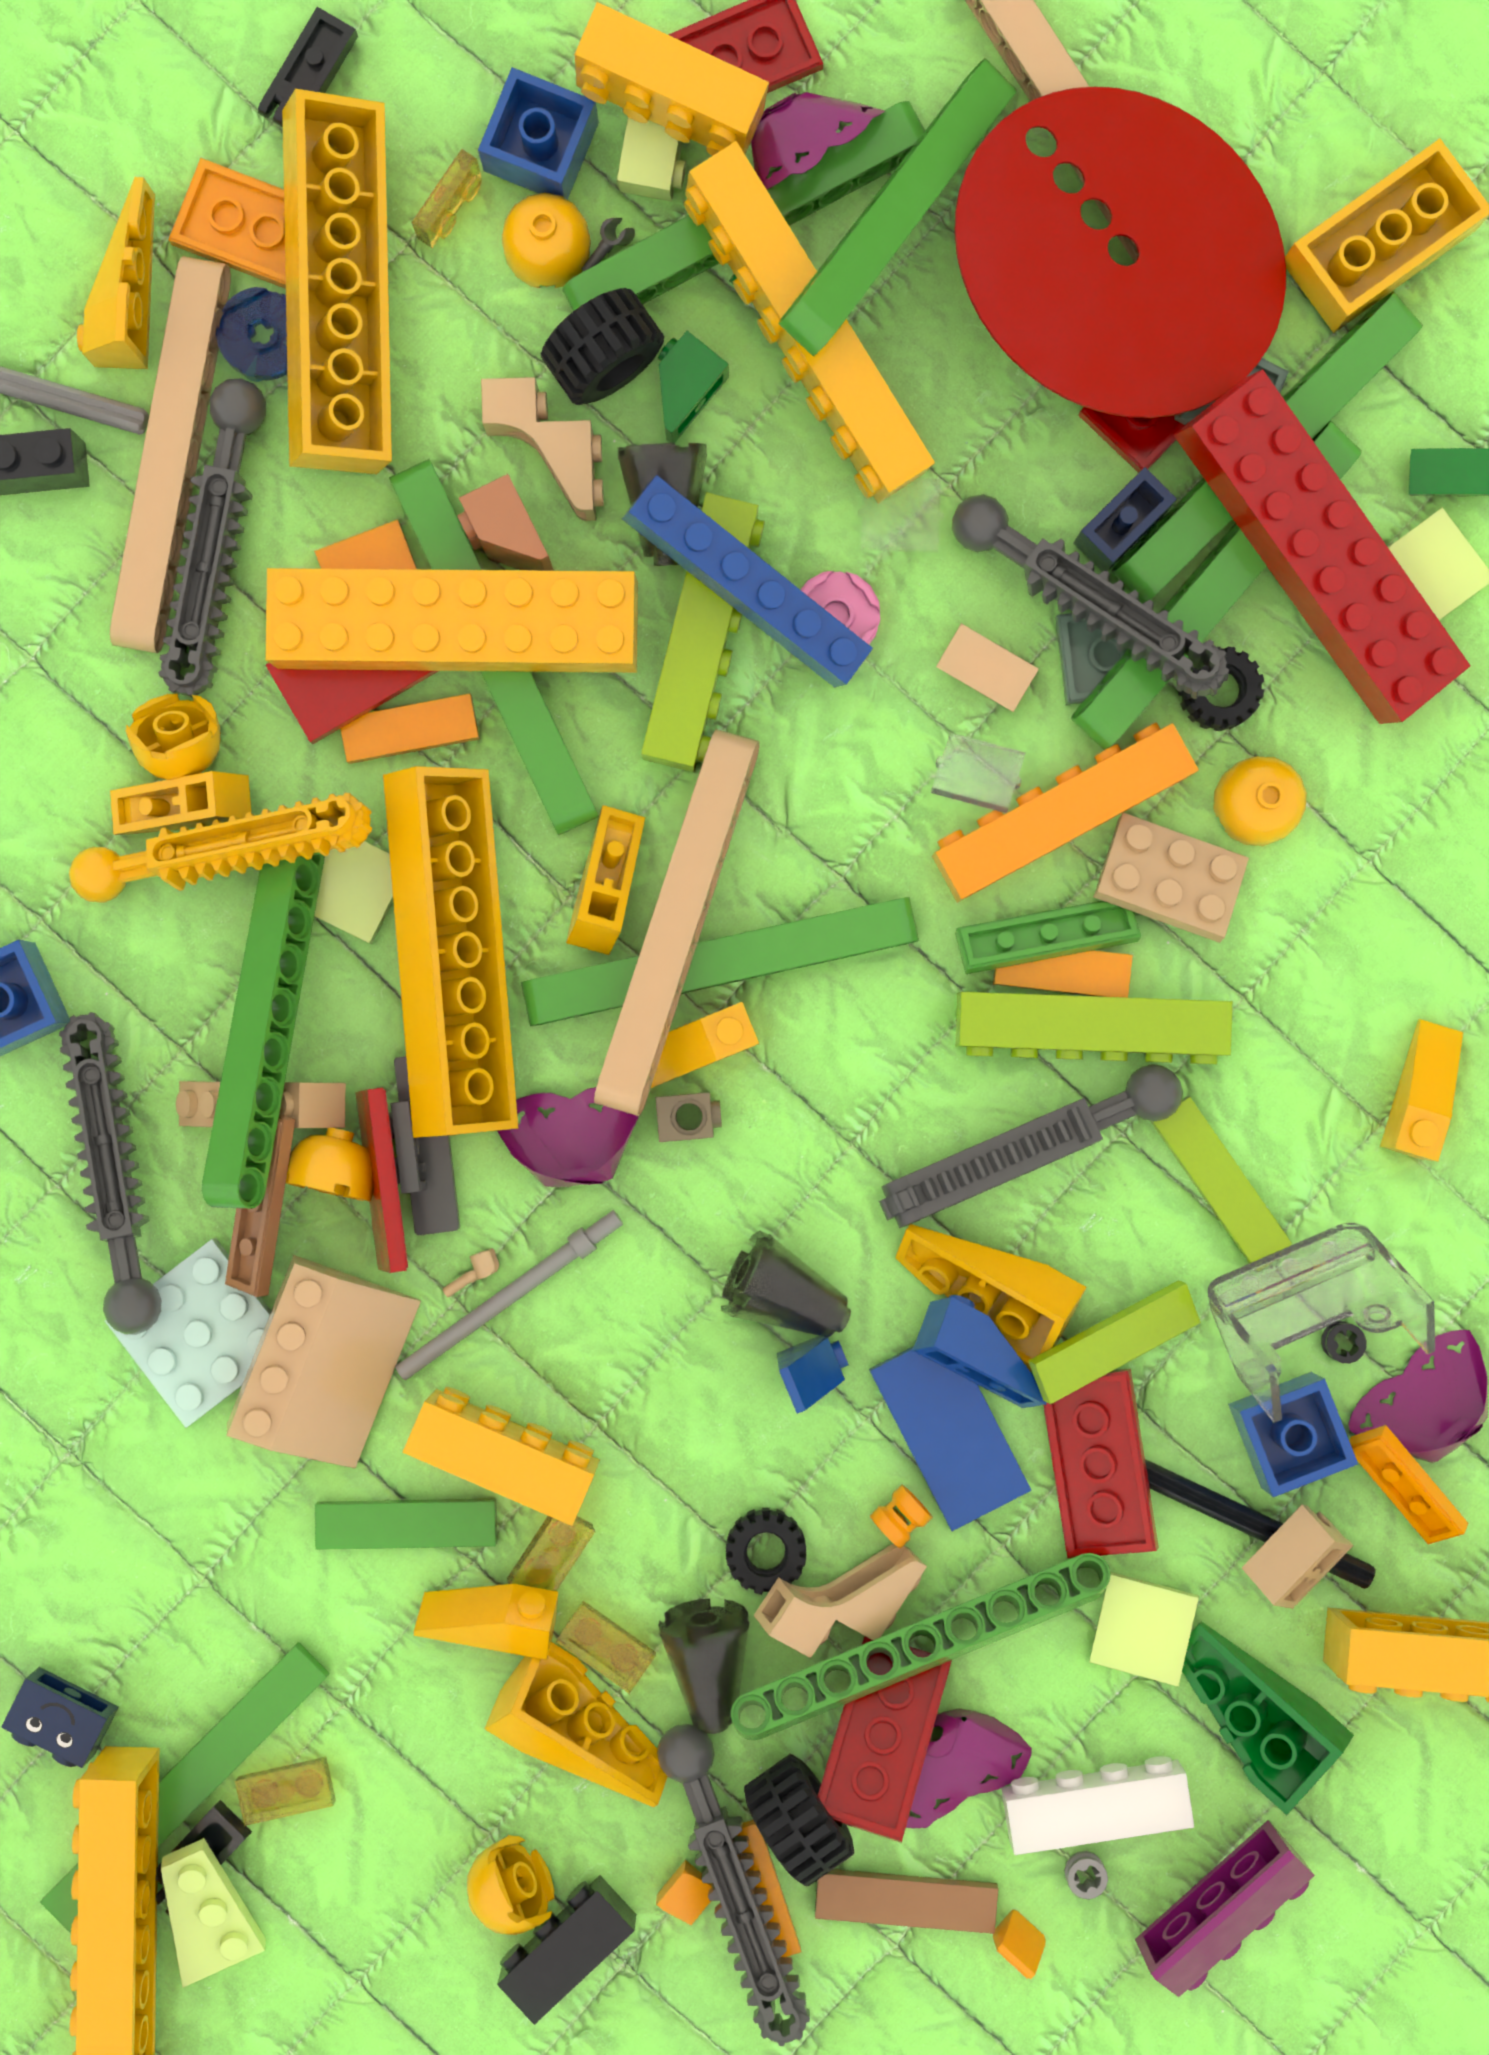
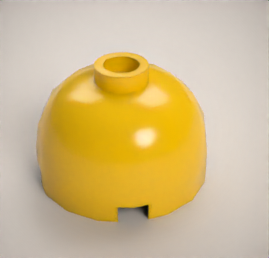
M544 192L527 196L515 204L506 217L502 234V244L507 264L517 278L531 287L540 288V285L546 287L554 285L555 288L564 287L570 279L582 273V267L590 256L591 240L587 222L576 205L561 195Z
M166 694L150 699L132 713L134 722L130 727L126 725L125 730L129 744L139 765L154 776L173 780L183 776L198 774L210 767L216 759L221 741L220 725L212 704L201 696L192 695L193 701L179 700L178 694Z
M1254 756L1237 762L1221 776L1214 791L1213 809L1216 817H1219L1220 823L1225 828L1224 831L1231 838L1245 845L1265 846L1284 839L1298 826L1306 810L1307 792L1301 776L1290 764L1275 757Z
M329 1127L327 1128L326 1135H310L299 1141L292 1149L286 1184L301 1188L308 1187L322 1193L371 1202L373 1177L370 1155L367 1148L352 1142L353 1132Z
M508 1835L486 1848L476 1857L467 1875V1895L471 1911L485 1927L498 1934L517 1935L527 1932L544 1923L552 1914V1911L547 1912L548 1902L554 1899V1886L550 1871L536 1849L531 1851V1855H529L525 1847L520 1845V1843L526 1841L520 1836Z

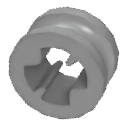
M1082 1851L1075 1853L1068 1859L1064 1871L1071 1891L1083 1899H1093L1101 1895L1106 1889L1108 1876L1100 1858L1094 1853ZM1089 1866H1093L1092 1870L1096 1877L1095 1880L1086 1879L1083 1884H1079L1080 1880L1076 1873L1077 1870L1086 1871Z

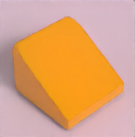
M685 1860L658 1892L656 1905L663 1911L692 1925L711 1902L708 1898V1892L714 1884L703 1883L701 1879L702 1873Z
M1014 1909L995 1928V1934H993L997 1952L1027 1979H1032L1036 1974L1046 1939L1033 1924Z

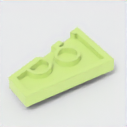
M204 1838L162 1857L161 1873L182 1988L265 1951L266 1938Z

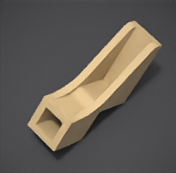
M535 377L481 379L482 424L487 436L513 437L535 448L577 517L584 521H596V507L604 506L603 480L595 479L594 462H602L601 435H593L591 420L540 422V420L548 419L547 393L539 392Z
M179 1081V1094L176 1098L179 1126H213L220 1082ZM285 1082L279 1114L294 1118V1128H345L346 1083Z
M891 1544L834 1581L823 1586L800 1587L778 1577L755 1612L754 1617L769 1636L809 1658L813 1656L819 1645L827 1640L831 1627L836 1620L871 1640L880 1638L884 1631L893 1624L896 1613L909 1593L918 1586L921 1575L927 1566L905 1545L899 1549L896 1545Z

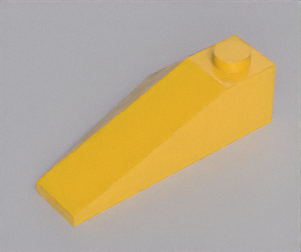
M134 177L84 308V324H79L77 329L78 348L94 367L148 369L155 193L144 177Z
M910 1224L906 1229L895 1257L934 1294H945L947 1297L959 1295L974 1302V1308L991 1318L1030 1372L1032 1370L1028 1361L1057 1345L1087 1288L1047 1264Z
M551 1642L547 1660L524 1656L501 1688L484 1729L522 1753L651 1807L657 1806L668 1777L658 1763L657 1748L637 1725H629L612 1706L616 1701L607 1691L601 1693L585 1675L588 1669L581 1661L553 1642Z

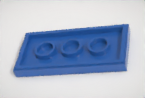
M913 1346L870 1368L869 1371L951 1531H954L1032 1490L978 1385L914 1352Z

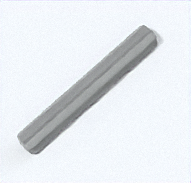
M0 366L1 394L139 435L146 431L149 414L143 408Z

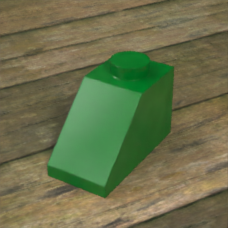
M688 330L679 340L672 338L664 346L658 357V360L661 361L658 365L666 440L672 445L675 444L729 378V364Z

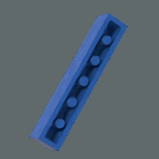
M656 475L646 485L623 516V521L834 688L847 685L873 648L659 476Z

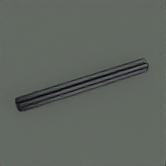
M1145 1459L1149 1489L1265 1543L1283 1525V1523ZM1346 1553L1329 1573L1366 1589L1371 1585L1376 1569L1371 1564Z

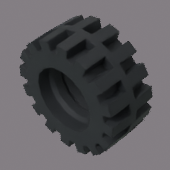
M1229 646L1225 649L1217 648L1226 652V668L1229 669V674L1238 683L1239 694L1234 704L1227 707H1218L1210 703L1205 696H1198L1197 699H1193L1191 694L1186 693L1184 690L1178 691V696L1182 697L1180 705L1183 711L1187 710L1190 714L1188 718L1192 722H1199L1200 727L1204 729L1214 728V731H1223L1224 729H1231L1240 725L1258 709L1260 699L1264 696L1265 689H1262L1264 677L1263 674L1259 675L1257 671L1260 666L1256 661L1251 662L1248 659V653L1244 651L1241 653L1236 652L1235 647ZM1204 665L1199 670L1193 667L1192 672L1198 674L1202 669L1209 672V667Z
M762 1508L759 1511L753 1509L747 1512V1515L743 1518L740 1517L735 1522L734 1527L730 1529L726 1543V1560L731 1575L740 1582L743 1588L746 1590L748 1588L753 1589L754 1593L761 1595L763 1592L771 1590L778 1577L790 1584L795 1579L798 1580L806 1562V1543L803 1532L797 1525V1522L792 1517L789 1518L785 1515V1512L778 1509L773 1511L770 1508ZM766 1532L778 1536L785 1545L784 1558L780 1564L769 1569L758 1568L752 1564L747 1555V1547L751 1539L760 1533Z

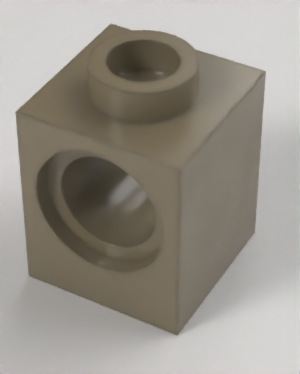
M710 1092L655 1097L659 1142L713 1138V1128L722 1127L720 1100L711 1101ZM687 1103L698 1106L703 1116L701 1124L692 1130L684 1129L677 1121L678 1109Z

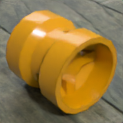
M903 1484L892 1493V1500L886 1506H879L870 1514V1518L899 1549L910 1540V1533L916 1527H924L933 1518L926 1507ZM895 1506L906 1516L911 1524L894 1508Z

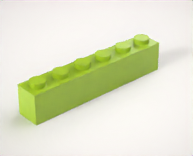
M706 492L702 512L750 549L751 546L759 547L765 521L758 519L759 505ZM686 571L641 755L643 760L695 773L697 761L703 763L711 737L704 735L708 718L716 720L722 694L715 692L718 676L727 677L733 650L725 649L729 632L738 633L742 614L688 571Z
M957 993L955 1047H966V1056H993V1048H1011V1057L1038 1058V1049L1056 1050V1059L1083 1060V1051L1101 1052L1100 1060L1128 1061V1053H1145V1062L1172 1063L1173 1054L1190 1055L1191 1064H1217V1056H1231L1233 1001Z

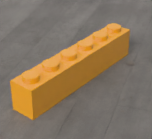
M1156 722L1133 735L1137 743L1122 751L1119 745L1115 744L1094 756L1097 764L1082 772L1079 765L1058 775L1055 777L1058 786L1043 793L1038 786L1018 797L1016 801L1019 807L1003 814L1002 810L998 808L976 820L980 828L966 836L959 829L939 840L937 843L941 849L936 851L932 858L956 902H960L1199 771L1174 724L1172 723L1160 729Z

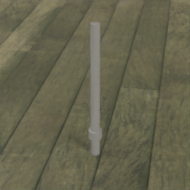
M612 1210L586 1230L583 1227L579 1228L567 1237L568 1243L397 1364L395 1368L398 1374L406 1381L577 1257L584 1259L597 1249L596 1244L623 1225L621 1218Z

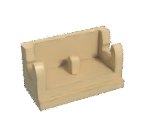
M962 623L936 666L1012 712L1016 709L1039 668Z
M1302 1504L1246 1562L1242 1569L1274 1606L1293 1609L1354 1545L1321 1512L1315 1514L1307 1505Z

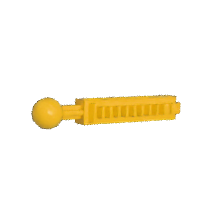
M345 792L344 795L338 796L330 794L325 801H321L317 797L312 798L311 804L306 805L298 801L293 808L280 805L278 811L274 812L266 808L262 810L260 815L256 816L248 812L245 818L242 819L230 816L228 822L224 823L216 819L213 820L210 826L197 823L196 828L192 830L184 826L180 828L178 833H173L167 828H161L158 837L146 839V851L119 856L115 851L104 847L92 846L81 851L71 863L69 879L71 887L76 893L89 902L105 903L116 898L124 889L126 882L159 876L172 887L182 891L186 882L196 885L200 877L210 881L213 880L214 874L229 877L230 872L233 870L243 874L246 872L247 867L262 870L263 864L266 863L276 867L279 865L280 860L295 863L296 857L299 856L309 860L312 859L313 853L319 852L323 856H328L329 851L332 849L343 853L351 847L358 848L372 831V827H370V814L372 812L350 793Z

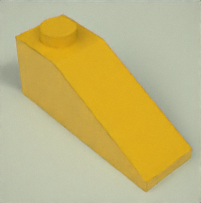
M209 771L173 780H162L110 790L114 835L159 832L161 828L180 830L184 826L190 829L196 828L197 823L210 826L213 820L216 819L224 823L228 822L230 816L242 819L245 818L246 813H252L249 775Z
M605 805L602 806L574 905L566 941L567 944L606 955L610 954L622 929L645 817Z
M743 1002L670 1031L651 1088L759 1045Z
M1418 1019L1380 1147L1421 1160L1439 1161L1452 1117L1463 1032Z
M519 1584L424 1592L414 1628V1636L547 1660L556 1623L559 1592Z

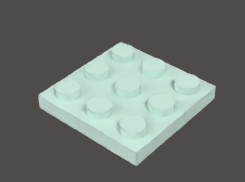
M216 1238L211 1239L153 1284L158 1289L162 1303L158 1320L149 1330L137 1335H125L114 1330L105 1320L106 1324L185 1428L193 1424L242 1386L271 1313L270 1308L261 1297H255L225 1285L229 1254Z

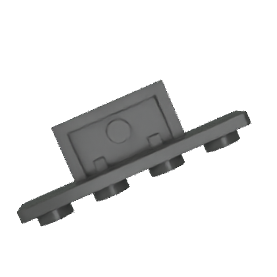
M406 1056L397 1057L394 1060L399 1102L390 1103L391 1112H389L392 1139H395L397 1157H394L397 1183L401 1186V1194L410 1193L416 1235L456 1231L460 1228L450 1137L447 1135L413 1138Z

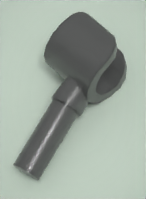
M622 218L606 219L600 229L602 240L586 261L582 270L585 271L600 263L614 246L630 244L635 236L634 228H625L617 238L615 231Z

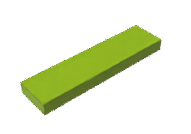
M1185 1097L1176 1113L1169 1118L1151 1121L1154 1128L1253 1269L1259 1268L1292 1245V1242L1191 1097Z
M1178 1280L1030 1359L1028 1362L1043 1401L1052 1404L1201 1322L1187 1284Z

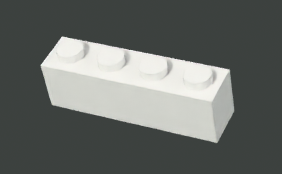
M1166 1756L1152 1757L1145 1760V1765L1127 1767L1126 1764L1122 1763L1107 1764L1100 1768V1772L1083 1774L1079 1770L1062 1771L1056 1774L1055 1779L1038 1781L1035 1777H1022L1013 1780L1010 1786L1001 1788L1008 1836L1014 1855L1195 1828L1186 1772L1178 1760H1172Z

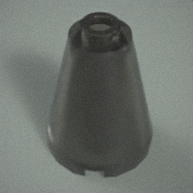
M675 443L629 445L626 448L617 447L618 460L630 505L632 506L646 485L657 475L698 508L707 459V445L688 443L689 447H680V445H675ZM638 532L644 557H653L654 566L679 565Z
M760 1230L753 1234L749 1241L755 1243V1246L749 1254L741 1250L730 1270L722 1293V1297L729 1300V1305L721 1306V1311L731 1317L823 1337H830L835 1331L838 1333L842 1332L851 1315V1309L847 1307V1297L773 1236Z
M710 1599L684 1602L666 1611L665 1622L663 1623L659 1620L658 1624L662 1643L691 1721L695 1727L710 1734L723 1732L732 1724V1705L740 1696L750 1622L749 1613L746 1608L733 1600L724 1599L725 1607L711 1606Z

